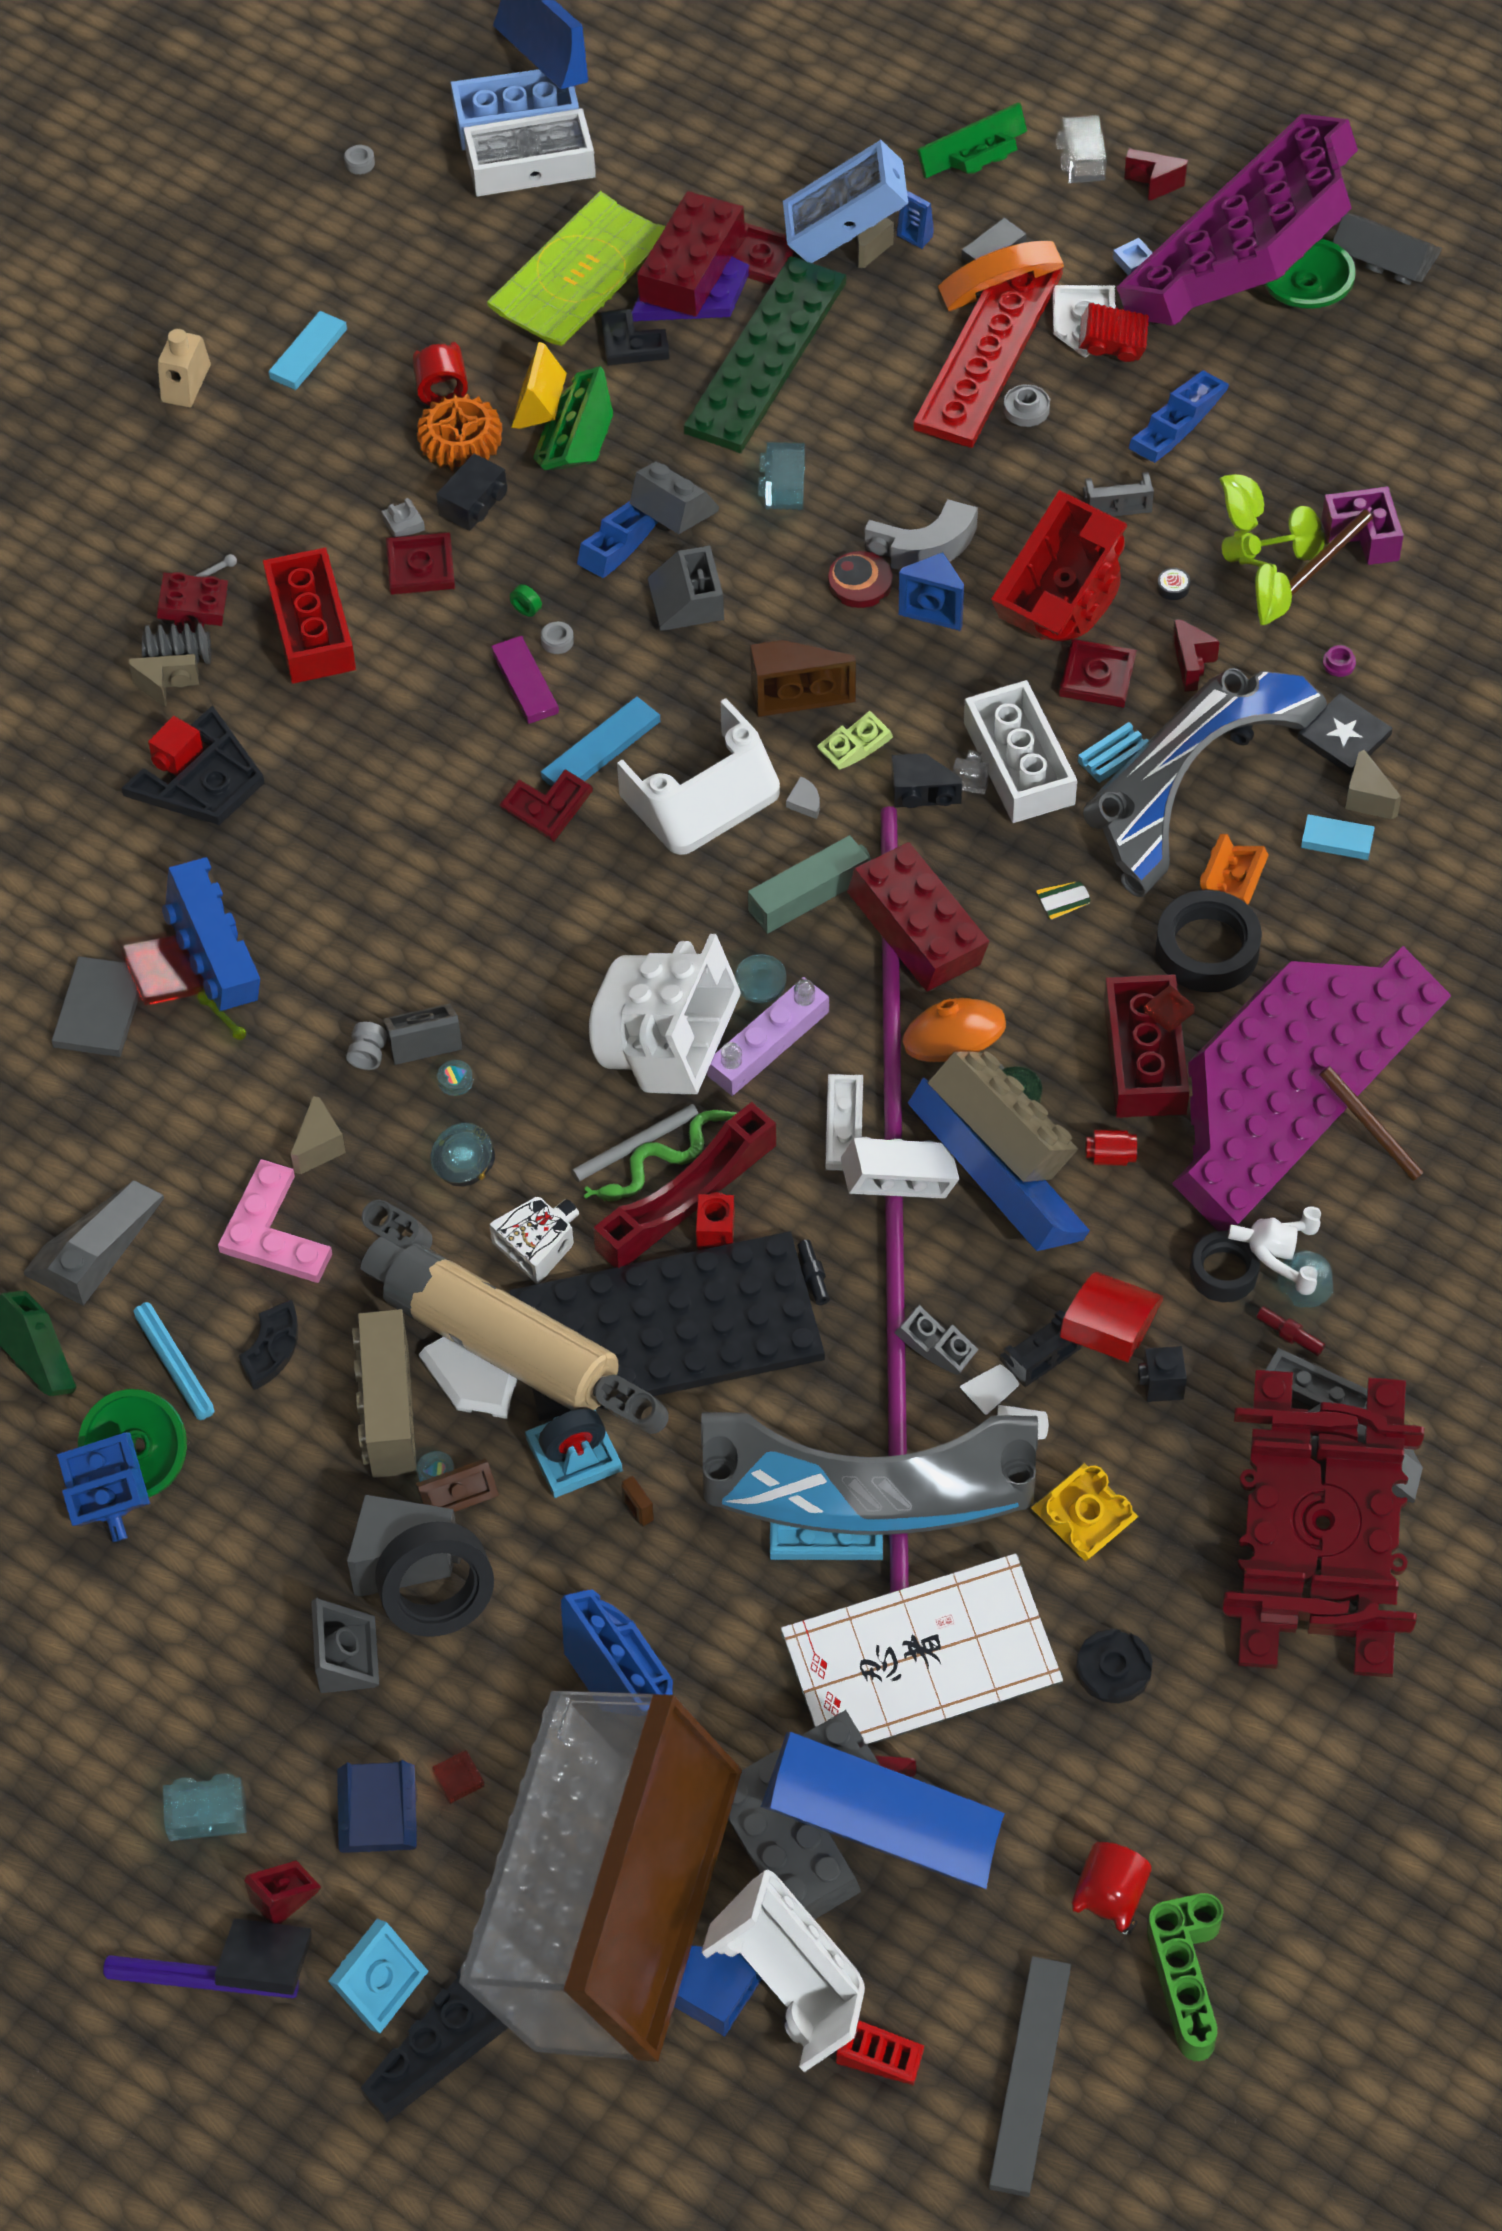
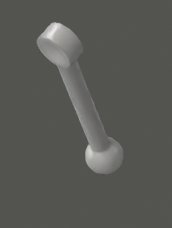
M229 554L225 557L224 561L195 576L207 577L226 566L233 567L236 565L237 559L234 555Z

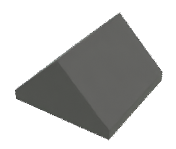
M451 1004L383 1019L395 1065L462 1050L458 1015Z
M318 1598L312 1600L315 1671L320 1692L328 1693L377 1687L379 1685L375 1616Z

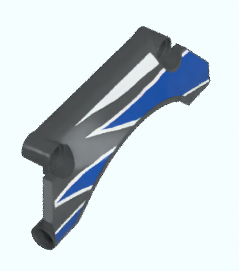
M1235 668L1216 675L1208 680L1103 788L1086 803L1083 811L1084 819L1092 828H1103L1114 860L1124 872L1121 876L1122 884L1132 895L1143 897L1167 873L1170 862L1169 823L1175 795L1187 769L1207 745L1228 731L1249 725L1273 724L1302 730L1327 707L1324 695L1315 689L1303 675L1259 671L1248 679L1243 672ZM1102 806L1105 807L1107 815L1103 812Z

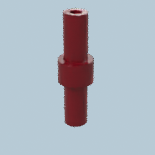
M1265 1306L1259 1310L1256 1319L1278 1331L1280 1338L1290 1344L1296 1342L1317 1356L1322 1353L1326 1345L1302 1330L1303 1325L1291 1318L1286 1320Z

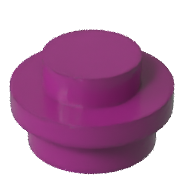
M1334 646L1323 657V668L1332 676H1347L1354 671L1356 666V658L1353 652L1346 646Z

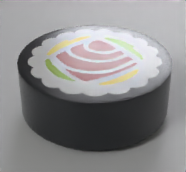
M1168 568L1159 574L1157 590L1165 599L1180 600L1189 593L1190 577L1184 570Z

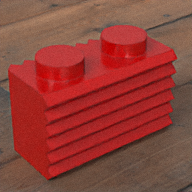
M1089 303L1081 316L1078 348L1085 349L1088 353L1095 356L1104 354L1117 356L1123 362L1139 361L1146 350L1149 316L1148 314L1143 315L1135 311L1130 312L1129 310H1119L1111 306L1106 307L1105 305Z

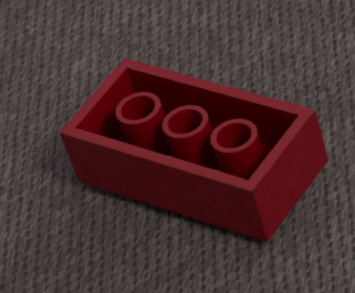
M687 191L637 274L639 300L697 317L726 264L745 235L744 206Z
M910 842L854 869L847 893L926 992L981 965L990 941Z
M1176 974L1106 978L1104 1009L1116 1118L1187 1115L1190 1091Z

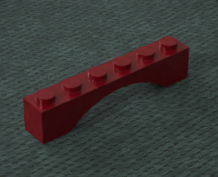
M750 1102L725 1122L706 1149L675 1179L644 1199L619 1206L594 1226L595 1250L614 1268L629 1265L698 1209V1194L720 1192L777 1146L776 1123L753 1102Z

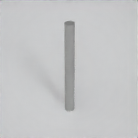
M691 1104L572 1169L575 1180L580 1182L631 1154L644 1143H651L693 1120L698 1114L696 1107Z

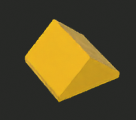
M538 342L523 380L511 428L521 429L554 421L556 418L567 373L544 343Z

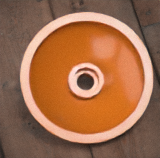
M971 998L943 1000L926 1009L909 1024L903 1035L905 1051L912 1058L926 1062H946L954 1052H980L992 1045L1004 1033L1006 1028L1005 1015L998 1006L985 1000Z

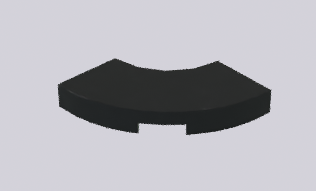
M292 1300L258 1313L261 1323L259 1336L250 1349L239 1355L240 1363L253 1390L264 1386L274 1379L285 1368L294 1353L299 1328Z

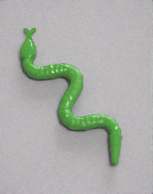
M714 1109L697 1114L690 1122V1148L686 1151H676L658 1142L644 1143L635 1149L629 1159L632 1179L629 1186L622 1187L619 1184L612 1183L598 1190H591L589 1187H585V1191L588 1193L584 1195V1198L587 1199L592 1195H596L603 1199V1201L613 1202L636 1195L641 1191L645 1182L643 1164L645 1158L656 1156L671 1164L682 1166L692 1163L703 1152L704 1137L702 1126L708 1121H728L737 1112Z

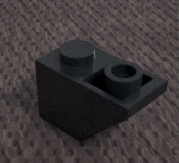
M926 753L892 755L891 777L895 808L961 804V777Z

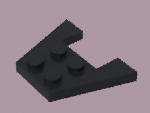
M212 705L191 724V726L200 731L201 740L209 745V747L169 784L143 768L121 788L124 797L220 825L265 783L264 776Z

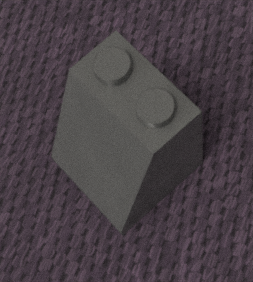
M365 1495L347 1560L354 1595L362 1597L378 1593L375 1583L376 1566L382 1552L396 1536L409 1528L423 1523L450 1522L456 1524L454 1509ZM448 1553L426 1556L409 1567L401 1580L400 1588L451 1577L454 1563L460 1564L462 1558Z

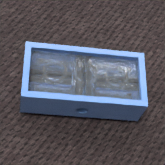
M879 140L783 201L787 245L805 261L813 263L821 257H825L842 244L849 242L868 228L875 226L889 215L902 209L908 204L903 160L882 140Z

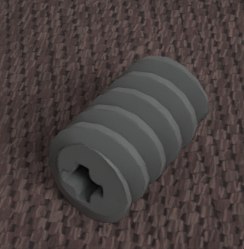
M188 623L184 624L182 633H178L175 624H171L169 634H165L162 625H158L156 634H152L149 625H145L142 635L143 658L195 654L197 664L201 655L206 664L211 663L209 630L205 632L201 623H197L196 630L193 633Z

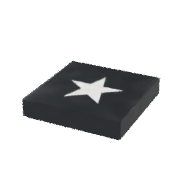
M1340 693L1305 729L1303 728L1299 732L1298 740L1351 775L1354 771L1358 753L1365 750L1370 756L1392 735L1393 728Z

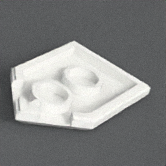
M1055 285L1053 289V334L1086 358L1090 353L1085 349L1078 348L1081 316L1089 303L1115 308V286Z
M444 1336L424 1347L419 1353L420 1360L456 1410L470 1413L473 1410L491 1413L493 1417L508 1418L510 1402L518 1379L466 1350L463 1345H459Z

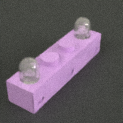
M803 977L715 1053L707 1071V1076L731 1096L735 1095L829 1013V996L817 988L810 980Z

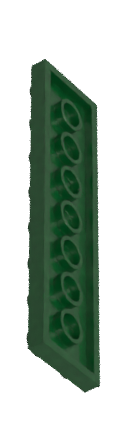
M790 256L684 424V434L742 453L844 288L846 275Z

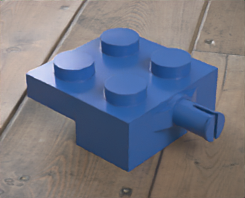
M130 1432L57 1454L66 1489L62 1490L72 1526H83L95 1521H107L112 1542L127 1539L128 1536L122 1516H125L133 1509L150 1504Z

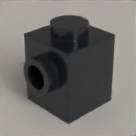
M1182 1346L1145 1349L1144 1363H1138L1139 1385H1145L1147 1402L1184 1400L1187 1377Z

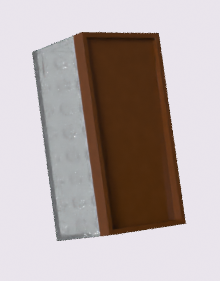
M551 1691L548 1704L543 1711L542 1723L536 1741L531 1748L528 1767L520 1783V1792L514 1811L508 1820L507 1833L502 1848L497 1855L493 1877L485 1893V1902L479 1921L474 1927L472 1943L466 1961L462 1965L459 1983L535 2052L659 2061L742 1773V1769L674 1695Z

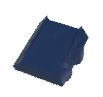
M404 1760L394 1763L350 1764L347 1762L338 1768L339 1851L351 1853L416 1849L417 1787L415 1782V1765Z

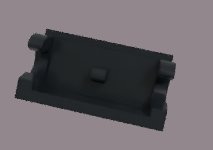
M1062 1310L1054 1314L1055 1318L1045 1327L1014 1348L1008 1345L1003 1349L1004 1353L1000 1355V1361L1024 1387H1027L1082 1349L1081 1345L1060 1338L1063 1318L1066 1314Z

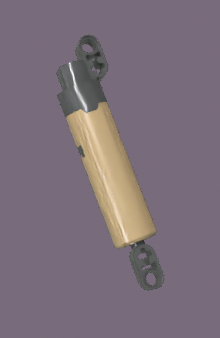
M380 1199L373 1200L364 1207L362 1222L364 1226L379 1238L367 1250L360 1269L384 1286L383 1298L388 1305L397 1310L402 1309L403 1313L445 1338L463 1345L466 1350L572 1411L577 1409L595 1410L603 1405L615 1416L648 1434H656L667 1425L669 1413L662 1403L650 1393L617 1376L618 1359L614 1353L509 1293L496 1289L486 1280L431 1250V1232L413 1216ZM388 1215L386 1221L379 1226L380 1221ZM404 1229L412 1234L410 1238L402 1235ZM617 1394L625 1395L628 1400L625 1404L615 1398ZM652 1406L651 1414L647 1418L641 1419L643 1411Z

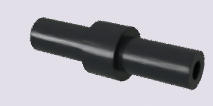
M802 1240L797 1244L803 1262L801 1270L804 1280L807 1284H810L816 1304L825 1305L830 1301L824 1283L826 1274L822 1262L817 1260L811 1241Z

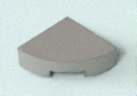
M800 777L786 800V808L817 819L820 810V798L815 786L809 780Z

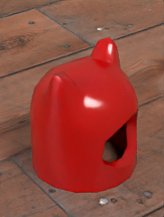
M451 342L449 346L446 344H432L420 352H414L412 358L418 396L422 402L431 406V402L440 403L442 396L436 395L430 388L434 384L447 380H456L457 385L454 392L443 397L452 399L454 393L458 398H463L468 391L467 376L461 349L456 342Z
M1096 1842L1091 1847L1072 1899V1911L1080 1913L1087 1909L1098 1917L1114 1921L1116 1930L1123 1932L1130 1926L1152 1871L1151 1864L1142 1855L1127 1847L1110 1842Z

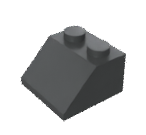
M655 461L636 472L630 504L677 534H681L719 510V506L706 491L694 485L690 480L676 474L664 464Z

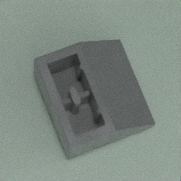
M710 546L678 551L647 577L660 631L724 620L723 592Z

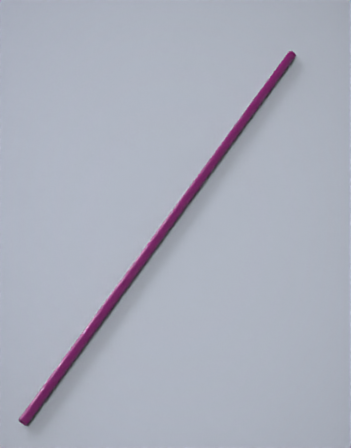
M891 806L884 807L880 811L881 855L898 847L897 809ZM882 937L884 1140L902 1139L900 964L898 955ZM885 1195L889 1457L907 1454L905 1342L894 1333L905 1320L903 1196ZM908 1533L889 1534L890 1593L909 1587Z

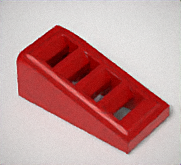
M858 2021L855 2038L837 2050L836 2064L914 2086L925 2046ZM855 2038L862 2040L859 2052L852 2051ZM871 2042L878 2044L874 2059L867 2056ZM887 2047L894 2049L890 2064L883 2062ZM902 2051L910 2053L905 2070L898 2068Z

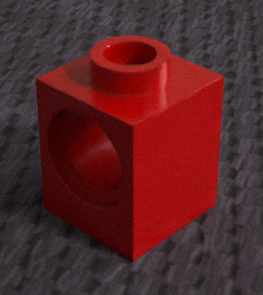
M719 1192L698 1194L697 1250L733 1243L735 1222L734 1195H725ZM721 1218L719 1221H712L710 1219Z

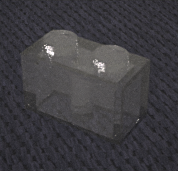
M1099 115L1062 118V131H1057L1058 150L1063 149V153L1060 156L1061 170L1067 171L1069 183L1105 181L1107 158Z

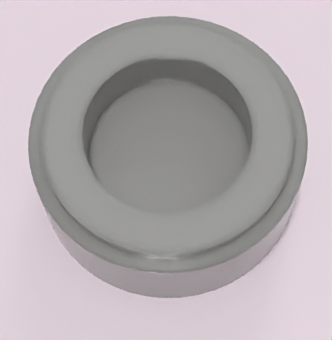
M355 145L347 149L344 154L346 169L353 174H365L371 171L375 165L373 150L365 145Z
M559 621L545 625L541 631L542 647L552 654H562L569 651L574 644L572 628L568 624Z

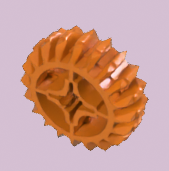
M454 393L452 399H446L442 396L440 403L431 402L430 409H423L422 418H419L417 424V439L420 442V449L423 455H427L430 463L437 461L440 468L449 465L451 471L456 467H462L473 453L489 461L490 455H496L498 446H501L502 423L500 422L497 410L492 409L490 402L483 403L480 396L472 400L468 393L463 398H458Z

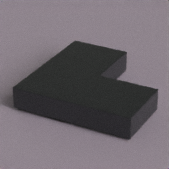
M632 309L601 312L608 366L669 359L666 329L635 332Z

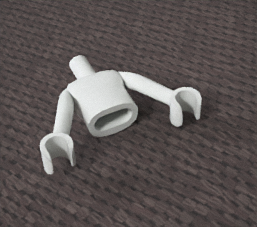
M1306 1207L1301 1220L1296 1222L1281 1223L1276 1218H1261L1253 1224L1251 1229L1230 1225L1228 1239L1250 1243V1249L1257 1258L1273 1271L1295 1282L1296 1290L1299 1293L1310 1295L1315 1291L1318 1275L1315 1267L1304 1266L1297 1272L1275 1257L1292 1260L1296 1247L1297 1231H1302L1307 1235H1314L1318 1232L1321 1224V1211L1319 1208Z

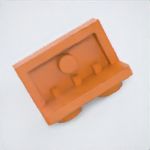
M1220 834L1216 845L1211 850L1210 860L1205 872L1200 877L1201 890L1225 892L1249 905L1269 856L1265 846H1234L1228 834Z

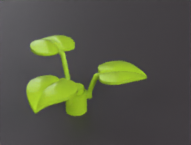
M1244 475L1223 476L1219 480L1224 489L1227 512L1232 524L1239 530L1234 532V536L1226 537L1223 540L1222 554L1228 562L1239 561L1240 565L1250 564L1259 567L1255 578L1257 608L1260 625H1267L1283 616L1289 610L1292 601L1291 587L1286 575L1281 572L1277 573L1276 565L1252 558L1256 557L1262 546L1293 540L1295 556L1304 561L1312 560L1324 548L1325 538L1324 532L1321 529L1322 525L1314 510L1308 506H1299L1292 510L1289 517L1291 535L1260 540L1256 535L1248 533L1258 525L1256 517H1259L1264 511V499L1260 487L1254 480Z

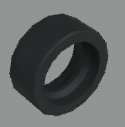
M1215 1231L1204 1236L1195 1245L1190 1264L1191 1281L1197 1291L1208 1299L1221 1303L1235 1302L1246 1297L1255 1288L1260 1269V1260L1251 1251L1250 1243L1228 1239L1229 1231ZM1226 1252L1234 1254L1244 1261L1246 1272L1244 1276L1236 1280H1219L1205 1271L1204 1261L1206 1257L1214 1253Z

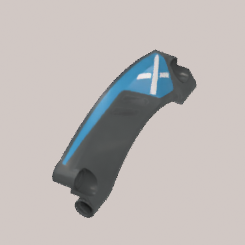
M702 1412L704 1500L712 1506L721 1507L752 1518L796 1528L858 1535L904 1534L946 1529L980 1522L1018 1510H1025L1033 1504L1035 1497L1036 1449L1038 1448V1416L994 1415L963 1436L928 1450L889 1457H857L828 1453L795 1443L776 1434L747 1413Z

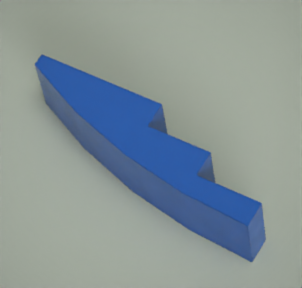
M1202 370L1170 393L1168 404L1151 415L1148 427L1131 438L1129 449L1156 463L1195 428L1227 391L1229 384Z

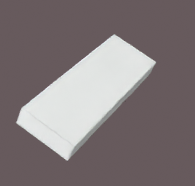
M828 1074L826 1170H843L840 1157L853 1138L862 1137L863 1075Z

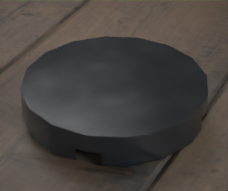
M1107 1629L1094 1633L1084 1641L1078 1653L1076 1673L1081 1686L1089 1695L1102 1702L1119 1704L1131 1701L1144 1692L1151 1680L1153 1660L1149 1648L1138 1636L1132 1633L1129 1635L1120 1632L1119 1629Z

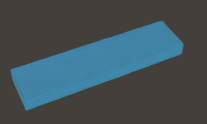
M635 697L541 771V779L552 787L566 769L586 781L660 722V714L639 697Z

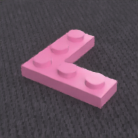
M261 1159L218 1244L219 1252L319 1283L332 1256V1249L330 1246L270 1228L295 1175L292 1168Z

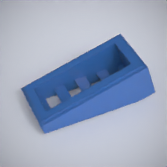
M907 191L908 204L899 210L897 236L923 249L933 237L934 232L931 203Z

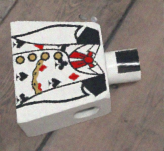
M535 1197L490 1223L492 1243L536 1284H539L571 1249L574 1241L572 1227L569 1223L579 1216V1211L568 1199L563 1200L555 1208H551L542 1198Z

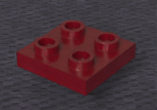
M163 572L157 618L174 620L178 633H182L185 623H188L192 633L195 632L197 623H201L203 629L204 624L222 626L228 580L218 579L213 576H189L181 572Z

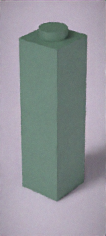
M849 835L749 890L748 911L768 934L848 890L854 869L870 861V855L862 844L858 845Z

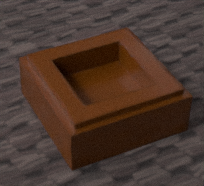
M632 1475L622 1481L623 1502L637 1522L645 1526L654 1521L653 1503Z

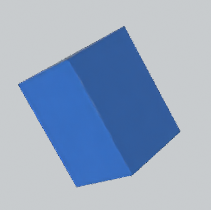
M942 552L901 568L899 573V615L961 631L963 626L964 583L945 554Z

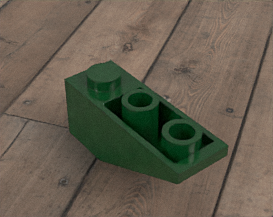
M27 1291L1 1293L0 1348H3L19 1369L25 1371L35 1381L38 1389L44 1394L57 1396L74 1393L77 1387L49 1314Z

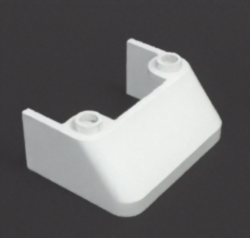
M727 699L721 701L722 735L726 739V747L732 755L685 783L679 785L673 777L663 773L654 774L642 781L623 760L617 762L619 795L659 840L675 854L683 855L696 850L772 804L779 797L780 782L758 732Z
M765 1870L755 1877L710 1923L701 1953L706 1959L715 1952L726 1954L729 1957H734L738 1953L742 1954L787 2007L785 2029L794 2042H800L804 2047L799 2067L803 2072H806L855 2038L865 1986L861 1975L779 1877L772 1871Z

